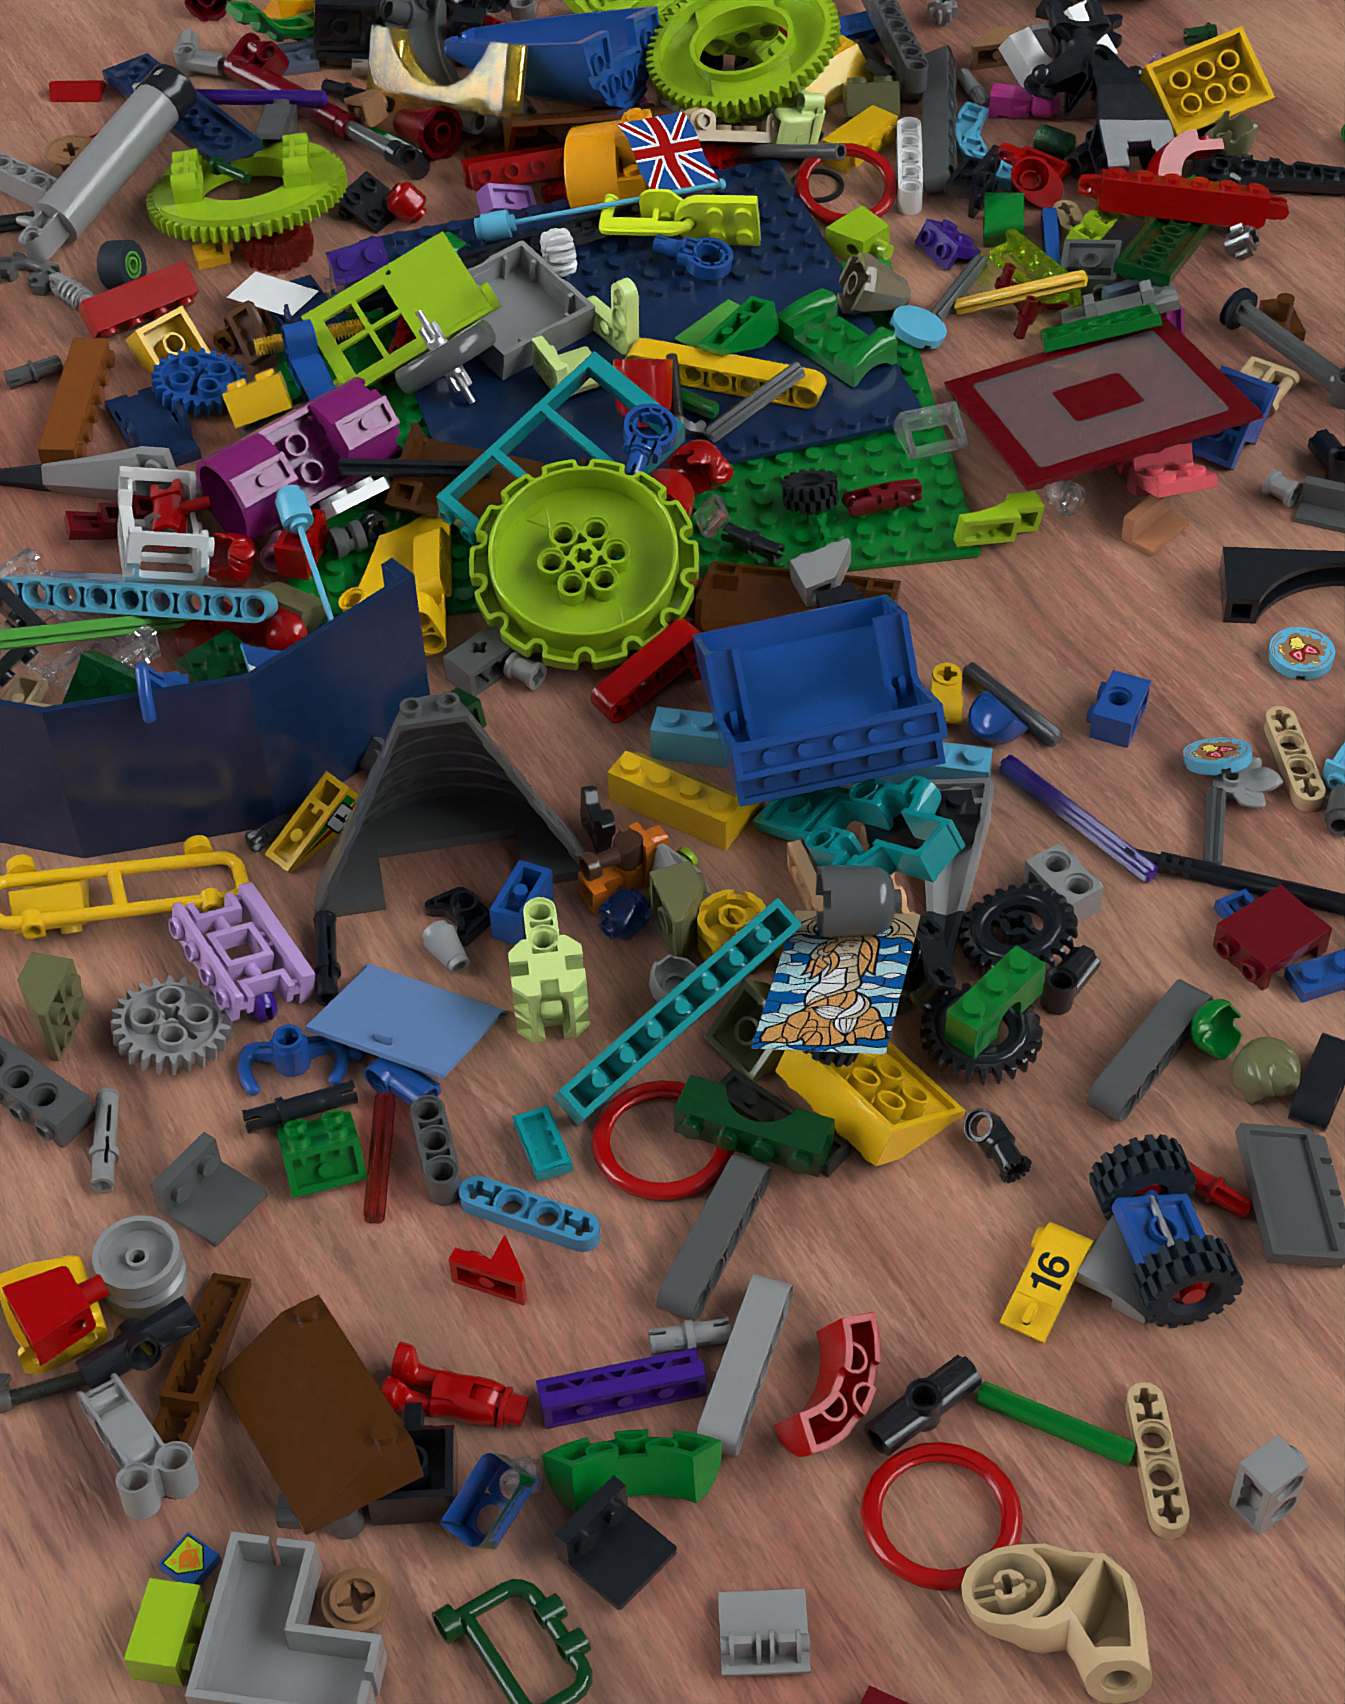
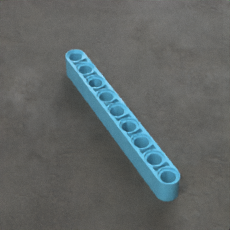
M21 574L0 578L5 585L10 583L15 590V594L32 609L259 623L274 616L278 609V601L275 595L266 590ZM39 585L45 590L46 596L44 600L38 595L37 589ZM69 587L73 588L76 592L75 602L68 596ZM100 589L104 590L107 594L108 600L106 604L99 598ZM131 591H134L139 598L137 606L130 601ZM162 593H165L170 599L169 608H166L161 603L160 597ZM193 595L198 596L201 600L200 610H197L192 605ZM224 597H228L232 601V612H228L223 607ZM255 599L263 602L265 608L263 614H259L255 610Z

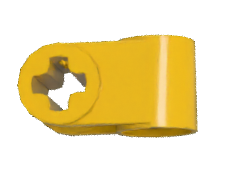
M940 663L933 669L930 691L943 704L946 724L961 725L963 695H961L962 671L953 663Z

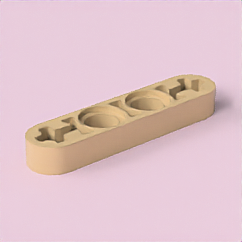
M1272 707L1265 716L1264 732L1291 801L1301 811H1318L1323 805L1326 790L1295 713L1287 707ZM1281 725H1285V728H1284L1283 731H1281V729H1282V726H1281ZM1292 743L1298 748L1288 750L1283 748L1281 744ZM1301 767L1304 768L1307 771V773L1296 774L1291 771V768ZM1307 786V793H1303L1304 787Z
M1140 1382L1133 1385L1127 1393L1125 1411L1131 1440L1136 1444L1135 1459L1149 1525L1157 1536L1172 1540L1179 1538L1185 1533L1190 1518V1509L1164 1394L1156 1385ZM1140 1398H1146V1402L1152 1405L1150 1419L1144 1420V1406L1142 1403H1138ZM1146 1433H1156L1163 1438L1165 1444L1157 1449L1150 1448L1142 1442L1141 1437ZM1156 1470H1162L1172 1477L1173 1482L1165 1487L1158 1486L1151 1481L1149 1474ZM1170 1499V1513L1172 1517H1177L1175 1523H1168L1167 1517L1162 1516L1164 1500Z

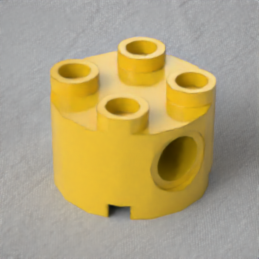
M725 889L711 894L702 901L697 916L698 951L704 961L711 957L766 908L760 898L744 890L743 895L734 894V889Z

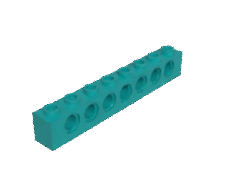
M776 898L558 1090L553 1099L574 1123L579 1126L793 936L802 926L801 922L779 898Z

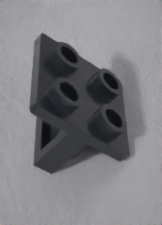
M993 145L983 159L967 155L945 183V193L970 200L969 218L974 219L980 210H984L985 192H997L999 182L996 180V173L1001 164V157L998 156L999 146Z

